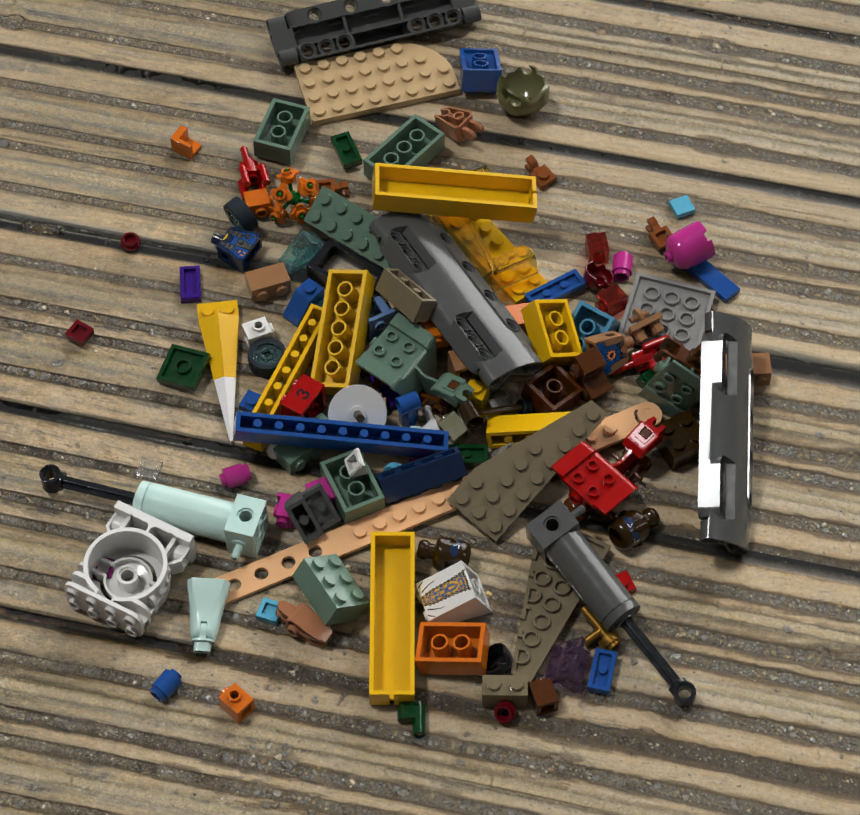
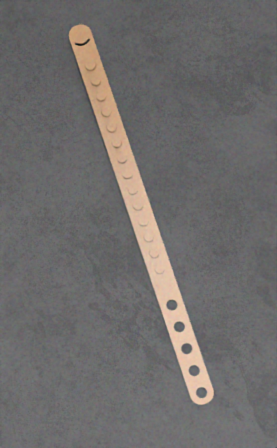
M652 402L637 404L606 417L585 442L597 452L624 441L626 436L641 421H647L654 416L656 424L661 423L662 411ZM635 412H637V419H638V421L635 419V416H634V413H635ZM464 476L460 481L447 482L438 489H430L418 496H413L335 528L307 544L301 542L216 577L215 579H225L229 582L238 581L241 583V587L238 590L229 591L225 605L293 578L292 575L302 560L312 557L309 555V551L312 548H320L322 550L320 556L337 554L341 558L370 546L371 532H404L457 510L447 502V499L467 476ZM288 558L295 561V565L289 569L282 566V562ZM258 570H265L268 572V576L260 580L255 577V573Z

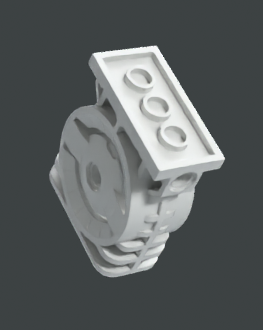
M118 500L114 506L115 513L106 524L107 532L99 536L89 546L84 561L78 565L79 571L72 573V582H66L64 590L68 604L72 608L86 611L92 618H100L113 628H121L131 637H140L144 633V626H149L151 623V615H155L165 603L169 595L172 575L183 572L188 563H193L196 559L195 541L193 535ZM105 557H107V558H112V559H114V560L117 559V560L114 561V562H112V561L106 559ZM147 564H149L155 571L157 577L156 582L153 581L152 571ZM110 567H115L111 579L107 578L105 573H108ZM92 574H94L98 580L104 583L105 592L111 598V600L107 599L103 595L100 588V582L93 580ZM127 578H132L130 581H124Z

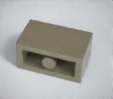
M482 675V707H495L501 701H508L515 708H527V675Z

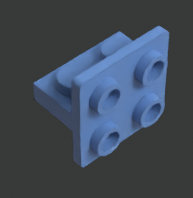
M381 295L373 298L374 317L368 319L369 343L374 337L378 338L389 325V322L399 312L394 308L391 309L389 302L384 301Z

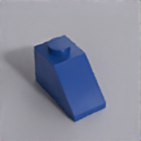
M308 278L295 290L283 313V318L298 328L311 304L317 305L319 301L324 299V288Z

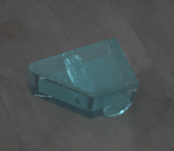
M300 230L278 261L280 263L284 262L286 270L289 274H293L305 267L325 243L316 232Z

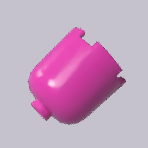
M700 221L693 222L668 236L665 242L666 252H664L668 263L672 262L678 269L685 270L716 255L712 240L707 241L704 235L707 230Z

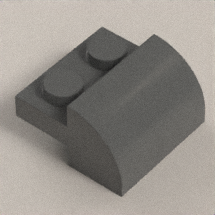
M320 482L302 493L298 491L284 504L286 512L305 544L324 534L323 531L341 521Z

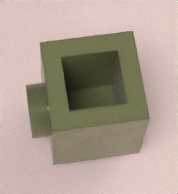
M455 411L445 414L438 423L440 430L449 431L448 441L451 444H463L472 436L470 429L466 428L460 415L458 416Z

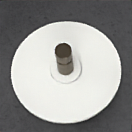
M350 385L341 389L333 397L328 408V420L385 425L387 418V408L383 398L376 390L365 385Z

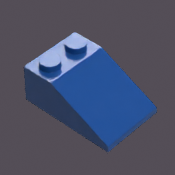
M459 48L462 92L469 94L476 92L496 93L497 82L502 72L498 50Z

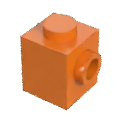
M267 188L243 192L244 202L256 218H263L271 214L268 207H274L273 197L268 195Z
M235 682L230 687L224 688L219 695L220 707L237 723H241L255 710L254 699Z

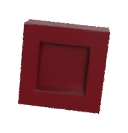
M77 319L66 331L65 337L83 347L94 334V328Z

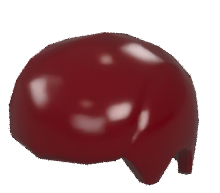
M591 261L586 264L583 279L586 286L590 289L604 291L612 286L614 275L611 270L605 267V264L596 266L595 262Z

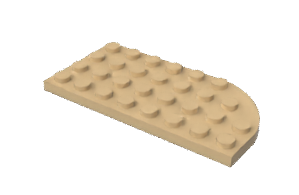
M393 43L293 65L305 105L310 107L312 126L461 94V88L451 64L436 51L418 44Z

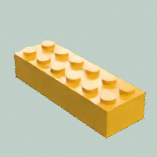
M329 269L311 373V378L325 384L326 395H336L347 386L359 384L361 367L356 365L355 362L364 352L375 278L368 270Z

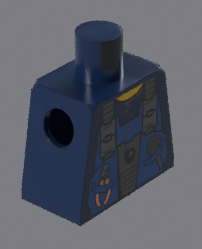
M230 227L225 235L215 232L211 238V243L217 245L218 258L241 273L246 271L262 247L261 234L236 227Z

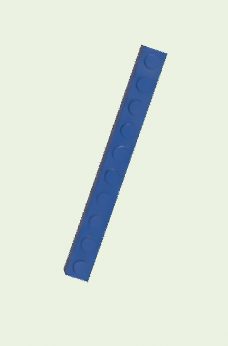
M242 411L236 412L233 441L351 451L359 448L362 453L423 458L448 449L449 431Z

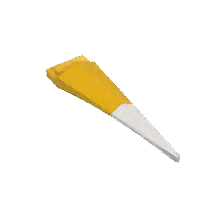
M237 300L197 304L199 328L205 350L211 356L209 365L229 441L232 444L240 322Z

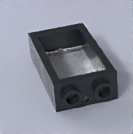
M329 239L306 265L307 277L326 287L329 269L368 270L375 278L372 305L373 298L380 295L375 288L384 268L332 239Z

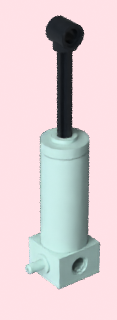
M54 464L45 465L39 473L43 489L47 493L54 494L63 491V489H68L114 501L119 500L187 533L226 542L227 552L232 553L231 558L234 561H238L240 555L257 558L269 525L267 501L246 495L237 494L235 502L149 481H142L135 493L68 477L66 472L60 471V468Z

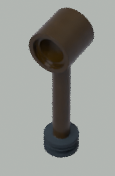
M520 399L514 405L482 409L475 400H467L458 407L457 411L466 428L475 429L480 427L485 422V417L510 413L531 414L532 403L529 399Z

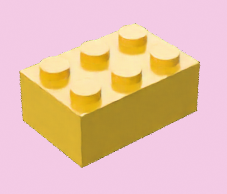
M567 299L533 300L521 309L528 338L532 342V349L543 362V367H547L553 362H556L559 366H570L574 357L583 353Z

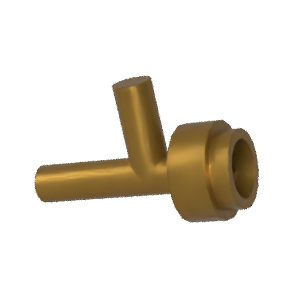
M584 606L580 611L595 630L581 640L582 643L587 647L601 636L602 639L598 643L602 649L614 651L622 643L620 635L615 630L608 633L590 609Z

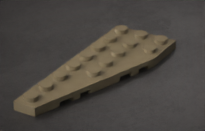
M592 400L475 467L450 495L447 502L496 543L556 475L551 466L579 443L585 441L608 413Z
M581 532L604 561L611 549V545ZM534 549L511 668V675H527L528 686L529 683L535 680L581 601V598L550 559L545 561L536 549Z

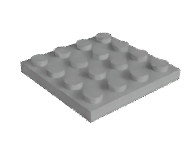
M637 272L618 333L626 337L624 332L628 331L630 326L636 324V322L632 324L629 322V318L633 317L632 311L639 308L642 312L647 310L649 315L645 319L660 311L663 315L660 321L664 330L660 334L653 336L649 328L644 329L648 339L638 344V346L668 334L690 351L701 344L705 328V313L711 311L716 291Z

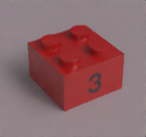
M302 374L299 380L296 379L293 382L289 393L281 398L279 403L281 415L305 418L316 417L326 408L325 384Z

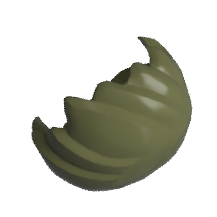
M533 65L529 66L532 69L530 72H525L521 67H518L514 72L506 74L505 78L501 75L498 79L496 87L498 101L504 110L511 115L525 116L538 112L546 105L549 99V84L545 82V76L539 75L537 68Z

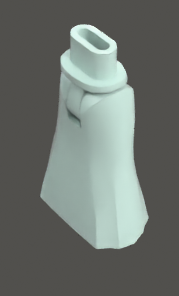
M192 577L187 580L191 642L194 644V653L210 654L211 646L215 644L231 583L225 579Z

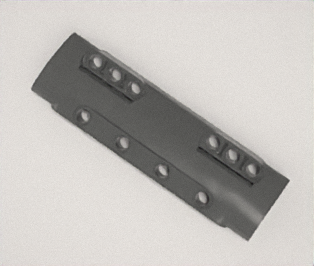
M335 0L290 11L284 16L267 19L266 24L276 57L281 68L347 54L350 51L409 37L418 38L452 30L460 25L481 21V11L478 4L474 5L473 0H390L389 4L383 3L382 0ZM351 5L355 11L348 12L345 6ZM316 14L319 19L313 21L309 15ZM448 16H454L456 22H450ZM430 20H436L439 26H432ZM412 24H418L421 30L415 31L412 28ZM346 41L348 43V47L342 48L339 45V42ZM327 45L330 48V52H323L321 46ZM308 49L312 52V56L307 57L303 55L302 51Z
M391 211L375 219L370 224L369 230L381 244L380 252L391 267L399 268L437 300L430 319L465 366L472 373L479 375L489 390H495L500 387L509 375H534L542 369L543 362L533 351L531 340L441 224L435 223L427 214ZM401 233L405 236V238L408 240V242L411 244V246L414 248V250L417 252V254L421 257V259H422V260L424 261V263L427 265V267L429 268V270L426 268V266L423 264V262L419 259V257L416 255V253L413 251V249L410 247V245L407 243V241L404 239V237L401 235ZM466 318L477 331V333L480 335V337L483 339V341L486 343V345L489 347V349L496 356L495 358L488 350V348L485 346V344L482 342V340L479 338V336L476 334V332L473 330V328L466 321Z
M710 311L705 313V335L701 339L698 517L702 520L700 521V542L724 544L729 553L745 555L749 553V528L751 526L754 408L752 327L746 321L736 316L718 311ZM726 340H727V387H726V395H725ZM724 463H725V496H724V519H723V481H724Z

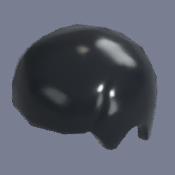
M493 644L489 647L486 675H506L512 667L513 656L504 644Z

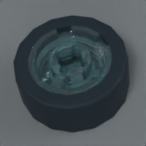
M236 196L223 205L227 217L236 228L253 231L258 227L256 217L241 198Z
M261 338L251 344L248 350V364L251 371L259 377L271 378L286 350L284 344L274 338Z

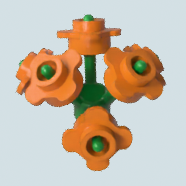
M291 167L282 169L281 173L276 175L277 179H281L280 186L270 191V195L274 197L276 204L274 208L272 206L268 207L271 213L270 218L276 223L286 224L285 218L288 216V213L285 209L289 204H292L294 206L289 214V218L298 221L299 224L306 223L303 220L317 197L315 179L299 178L298 191L296 192L293 191L292 183L297 181L296 175L299 174V170H293ZM300 195L303 197H308L311 195L310 200L301 198ZM299 202L307 203V204H309V206H308V208H306V206H305L304 204H298V203H299Z

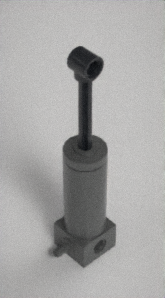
M559 500L525 525L527 539L545 561L550 559L606 631L610 633L622 627L670 686L668 690L673 695L675 703L682 708L692 706L696 699L695 686L691 682L686 681L684 677L680 678L635 623L633 618L641 606L580 532L579 522L576 519L586 512L585 507L580 505L570 512L563 502ZM682 690H687L691 696L683 699L678 693Z

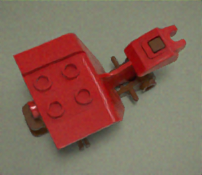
M654 416L647 421H641L626 436L623 441V445L626 448L623 450L621 457L614 452L611 453V456L617 460L614 464H610L587 442L582 441L551 466L560 479L570 488L569 497L564 501L567 509L572 512L580 505H583L586 509V512L576 519L579 524L595 510H599L601 512L600 515L606 516L610 521L613 520L616 513L612 510L639 489L631 480L635 477L642 480L643 477L639 474L641 472L646 473L651 468V460L646 455L662 442V434L666 429V426L663 424L660 427H654L656 424Z

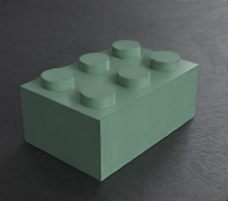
M273 98L253 140L254 156L291 165L311 123L310 107Z
M353 450L320 462L321 478H326L335 496V506L345 524L385 508V497L363 454L362 457L368 474L353 478L349 476L344 459Z
M337 554L304 558L292 575L325 626L357 621L370 604Z

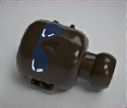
M646 508L642 513L637 510H623L614 515L615 518L608 524L607 532L609 539L615 547L620 550H634V548L643 545L642 542L649 537L650 527L657 526L660 522V517L654 508Z
M440 536L436 544H431L428 540H420L416 557L420 560L432 559L433 567L439 571L461 560L468 566L471 546L463 540Z

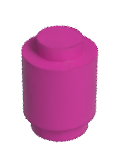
M620 251L613 256L612 273L616 281L626 282L632 275L633 256L626 251Z
M239 463L221 469L222 474H219L222 486H226L227 489L246 484L249 480H252L247 463L243 465Z

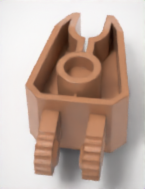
M447 107L440 110L441 115H434L438 128L456 142H463L465 139L474 141L477 137L475 132L482 133L485 130L481 123L473 120L471 111Z
M285 600L278 602L276 615L286 623L285 629L291 636L297 637L311 646H326L333 632L329 625H324L312 608L302 603H299L296 607Z

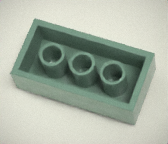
M414 114L363 160L364 175L372 180L375 163L425 167L445 148V133Z

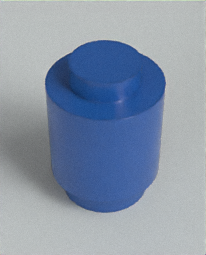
M165 669L153 682L149 692L155 699L163 703L165 699L168 700L182 685L180 680L182 676L174 669Z

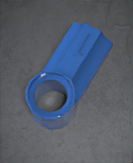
M413 391L395 398L396 407L399 411V422L402 426L410 427L418 421V409L422 408V404L417 392Z

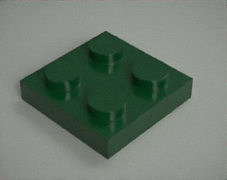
M172 344L156 379L159 383L195 392L211 356L207 352Z

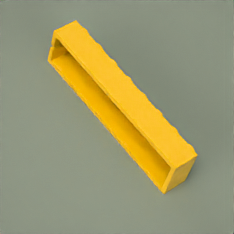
M375 163L372 175V210L533 223L537 211L536 176Z
M371 532L369 705H390V701H394V705H399V702L415 701V532Z

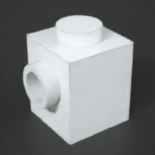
M265 316L242 324L243 337L248 348L256 340L272 338V335L275 334L272 323L268 324Z

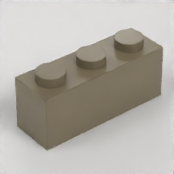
M384 268L375 288L384 300L389 301L395 310L402 312L407 317V320L414 324L428 322L437 302L399 268Z

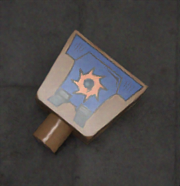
M608 331L584 338L586 349L589 350L596 346L607 364L603 369L606 377L629 361L627 349L635 346L634 339L630 335L624 337L615 331Z

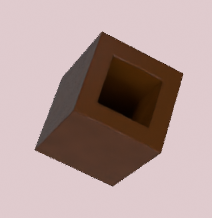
M551 677L546 679L538 678L529 683L528 694L536 716L558 711L559 699Z

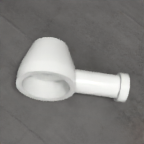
M424 406L421 411L427 423L421 429L440 430L432 413L431 406Z

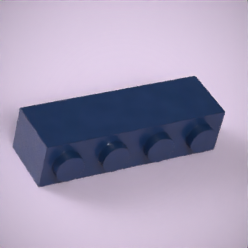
M455 446L376 475L386 503H398L404 497L410 495L418 496L424 490L430 488L438 489L444 483L460 481L468 474L461 452Z

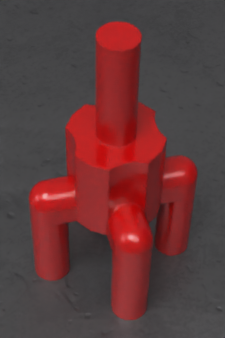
M246 146L240 148L243 161L239 164L241 179L237 183L243 201V192L248 191L247 188L251 185L256 184L259 189H262L271 183L266 165L263 163L258 164V161L251 158Z
M667 334L644 343L641 350L631 353L633 360L628 361L625 365L614 371L612 375H617L635 367L638 373L647 369L653 371L657 364L654 361V356L657 353L656 349L660 347L661 342L669 335Z

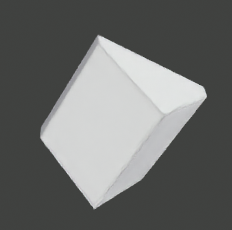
M355 448L344 459L351 478L368 474L359 448Z

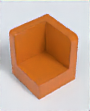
M182 125L170 138L172 151L191 160L201 149V144L190 139L188 129Z

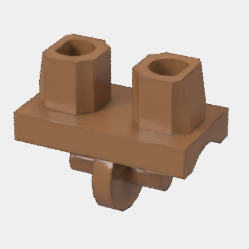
M636 308L632 311L633 317L629 318L631 324L634 322L636 324L630 326L624 334L625 336L630 335L638 345L648 339L644 329L649 328L653 336L660 334L664 330L660 321L663 315L659 311L645 319L649 312L647 310L642 312L639 308Z

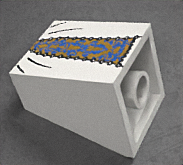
M462 560L416 583L418 589L416 595L419 602L424 606L425 611H423V615L427 622H461L492 612L478 574Z

